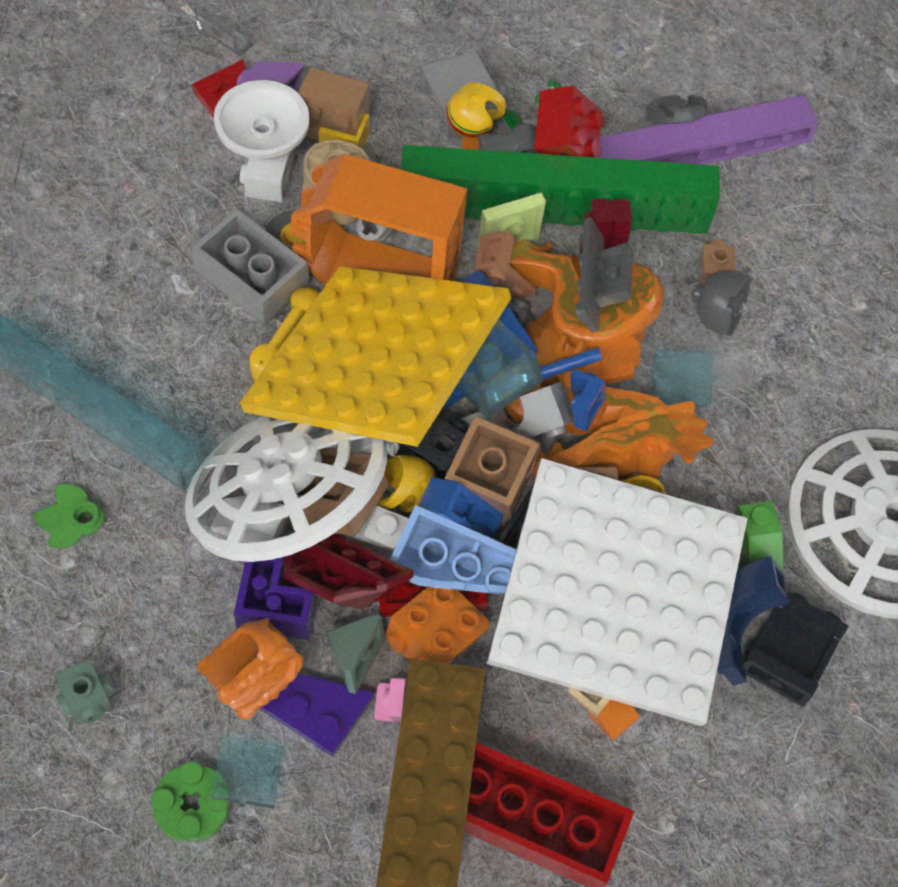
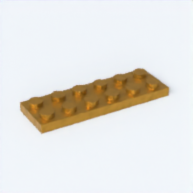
M410 658L376 887H458L485 668Z

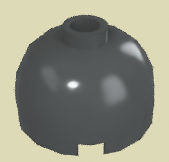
M723 270L710 275L704 285L700 283L697 285L693 302L698 303L697 314L701 323L707 329L721 335L731 336L742 316V313H739L742 303H746L751 277L739 271Z

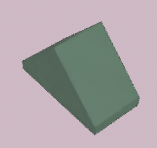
M374 614L327 632L332 657L349 693H357L386 640L382 616Z

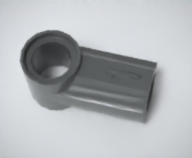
M521 124L507 133L480 134L478 136L479 150L539 154L534 150L536 126Z

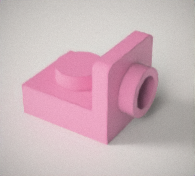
M391 678L390 684H378L374 718L377 721L401 723L407 685L406 679Z

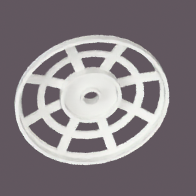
M261 416L228 436L200 465L192 478L186 495L185 516L188 526L195 539L204 549L216 556L233 561L254 562L272 560L309 548L328 538L350 522L374 495L383 478L387 464L385 440L371 438V457L368 467L362 476L345 470L350 456L349 441L367 438L366 436L330 429L333 432L332 434L312 439L306 434L312 426L300 423L292 432H283L275 435L273 428L295 422ZM260 435L261 441L247 453H236L247 442ZM338 444V453L334 464L322 463V456L319 450ZM226 465H238L236 476L220 486V479ZM215 467L210 480V494L195 506L196 497L202 483L211 469ZM316 476L323 477V480L312 490L298 498L297 493L306 488ZM336 482L354 488L351 494L334 510L309 525L303 509L325 495ZM241 487L246 498L241 508L236 509L228 505L223 500V497ZM281 500L284 502V505L281 507L254 511L258 502L271 503ZM213 505L222 516L234 521L227 540L217 538L208 533L198 523L197 519ZM289 516L295 532L268 541L241 542L248 524L267 523Z
M884 429L852 431L836 436L822 444L808 456L798 470L789 490L787 502L788 530L800 561L811 576L828 593L846 605L862 612L884 618L898 619V603H889L862 594L871 576L898 583V570H891L877 565L883 553L898 556V522L891 520L886 514V509L898 511V476L887 475L880 460L898 461V452L874 451L866 439L881 438L898 441V431ZM852 440L860 455L844 462L833 475L812 469L823 455L841 443ZM866 463L873 477L863 487L843 480L847 473ZM809 481L826 487L822 499V518L824 524L804 530L801 521L800 502L804 483ZM836 491L854 499L851 516L835 520L833 504ZM856 530L861 539L870 546L864 558L850 547L841 533ZM830 537L840 554L858 568L849 586L839 581L824 567L809 543Z

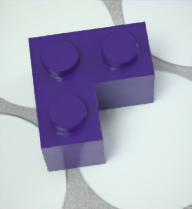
M285 556L272 560L245 561L234 610L237 629L246 622L269 618V622L286 637L309 639L315 608L314 593L307 589L283 586Z

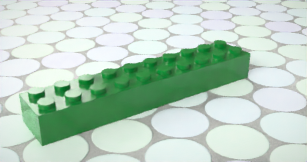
M403 145L401 170L467 188L464 218L481 220L482 210L542 193L546 201L542 224L583 226L584 212H590L593 199H609V201L613 199H627L631 205V230L642 229L657 230L659 232L672 231L708 234L720 199L719 166L416 145Z

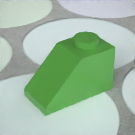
M773 501L739 505L735 515L747 518L740 553L743 566L772 556L784 573L782 529Z

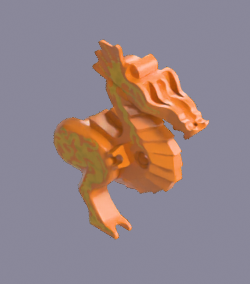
M523 239L514 244L509 266L531 285L549 290L553 294L551 308L537 321H532L525 329L536 346L538 353L495 378V382L599 347L603 360L577 368L576 370L595 374L605 381V385L633 379L634 368L640 365V342L645 338L647 327L658 318L663 307L664 287L661 279L649 267L633 263L631 299L601 307L599 331L591 333L585 322H580L576 313V303H579L577 281L581 278L579 258L569 254H552V244L550 242L539 246ZM573 370L497 396V405L502 403L504 411L511 415V420L521 424L524 417V409L519 397L562 381L571 406L575 396L571 392L570 380ZM605 386V402L587 432L574 427L573 421L565 425L567 432L562 433L571 432L573 436L591 435L563 450L561 443L558 442L549 451L547 457L540 449V457L533 470V485L541 458L573 468H617L618 481L621 482L633 477L635 473L659 478L661 466L668 463L676 453L686 463H693L695 455L699 451L713 446L714 439L703 433L707 427V420L695 416V403L693 401L667 406L655 396Z

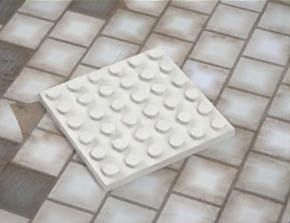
M541 458L487 664L696 725H705L707 723L747 518Z

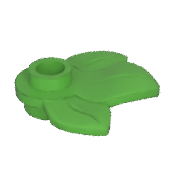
M57 484L55 495L58 504L51 505L33 514L37 525L42 530L51 533L48 539L49 547L59 549L71 547L82 536L96 533L104 523L102 509L97 504L89 502L87 494L82 488L71 484ZM84 517H92L91 521L87 523H81V520Z

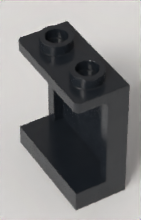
M788 592L790 603L773 608L744 661L746 675L804 708L813 697L828 662L849 626L843 623L836 614L822 611L811 605L804 596Z

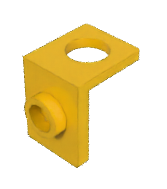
M364 115L356 136L320 127L319 143L326 140H342L351 142L364 149L370 134V115Z

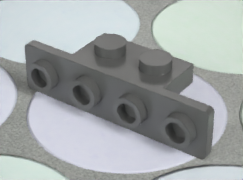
M592 217L585 219L584 232L581 233L583 250L582 255L579 257L581 278L577 281L579 303H576V313L580 322H585L591 333L599 331L601 307L631 299L633 250L628 243L604 250V237Z

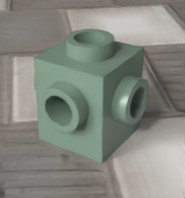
M90 658L54 674L62 692L56 696L64 717L71 714L77 725L83 722L85 724L96 722L105 716V712L112 709L108 699L109 696L114 694L106 674L97 675Z

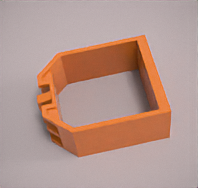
M343 154L314 166L312 182L316 184L303 189L301 193V208L293 211L291 215L290 234L306 241V245L294 242L292 249L293 252L308 262V271L319 281L326 285L339 266L432 279L455 280L459 270L467 188L348 154ZM332 211L433 240L432 258L380 242L367 241L359 236L349 234L332 219Z

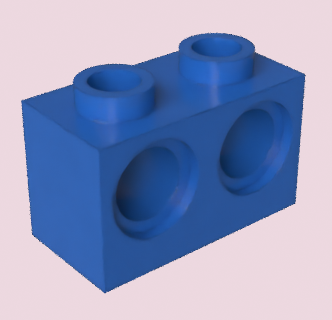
M432 477L418 505L423 509L493 539L504 515L461 483Z

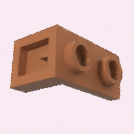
M508 230L481 235L474 270H480L495 287L508 288L511 300L514 297L521 300L524 297L535 296L536 288L509 266L515 237Z

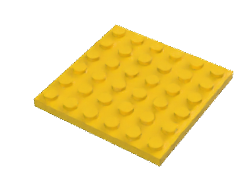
M339 266L240 401V405L245 413L418 447L510 302L509 289Z

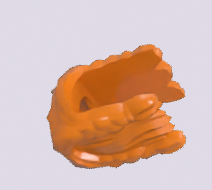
M269 618L241 624L228 638L223 639L219 646L214 647L211 654L206 655L199 662L196 669L203 676L207 675L209 683L216 687L218 690L217 698L220 702L229 704L228 707L237 710L236 715L245 721L250 719L258 709L267 705L270 700L278 698L279 693L285 690L288 684L299 674L304 663L302 654L296 652L294 646L288 642L287 637L269 622Z

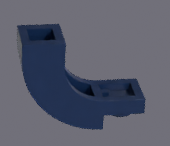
M772 556L749 563L738 569L736 573L717 668L718 674H723L733 686L747 682L741 652V639L747 625L760 613L790 603L784 573Z

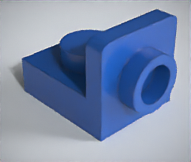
M574 369L570 375L571 392L575 396L570 410L573 412L574 427L587 432L605 402V381L593 373H584Z

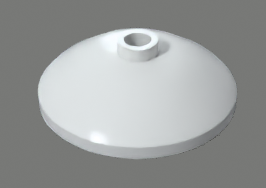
M269 80L249 81L235 86L222 96L215 108L214 126L218 138L231 151L241 156L255 159L274 158L288 153L302 142L309 128V111L304 99L289 86Z

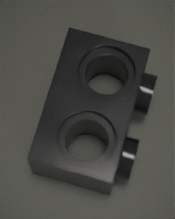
M437 416L418 447L403 445L447 473L468 428L453 418L446 422ZM445 435H452L455 438V446L449 452H441L438 449V442Z

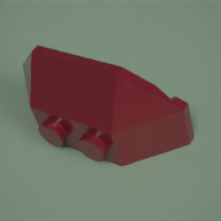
M336 533L309 548L285 556V579L334 604L356 609L370 607L373 603L389 596L414 577L413 570Z

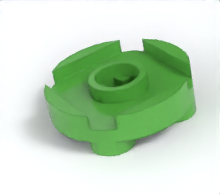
M188 762L169 771L159 781L151 798L154 818L159 828L169 838L178 842H200L211 838L223 827L229 813V793L223 778L213 769L196 762ZM195 794L200 796L198 799L200 808L197 811L190 808L185 812L181 809L185 804L183 801L184 797L187 795L192 797Z

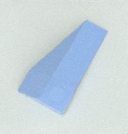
M415 505L390 560L413 570L414 577L409 582L418 586L505 595L516 549Z

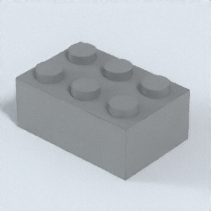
M237 208L191 247L195 271L264 325L290 302L292 292L309 285L308 262Z

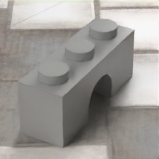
M561 381L519 397L524 409V417L521 424H515L508 419L502 403L460 418V422L469 429L474 417L477 416L536 442L535 436L546 433L547 438H551L567 432L565 425L573 422L574 417Z

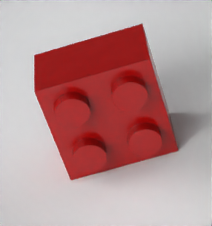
M574 85L540 91L534 150L539 154L598 158L601 153L599 142L600 130L604 124L602 111Z

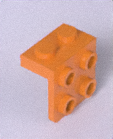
M427 587L391 616L385 637L391 648L395 652L403 654L409 661L410 658L451 664L455 658L489 630L490 622L458 590Z

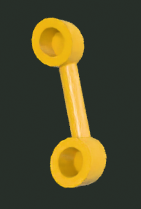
M303 287L292 292L290 296L291 311L269 343L257 346L250 354V372L254 381L257 380L320 294L313 288Z

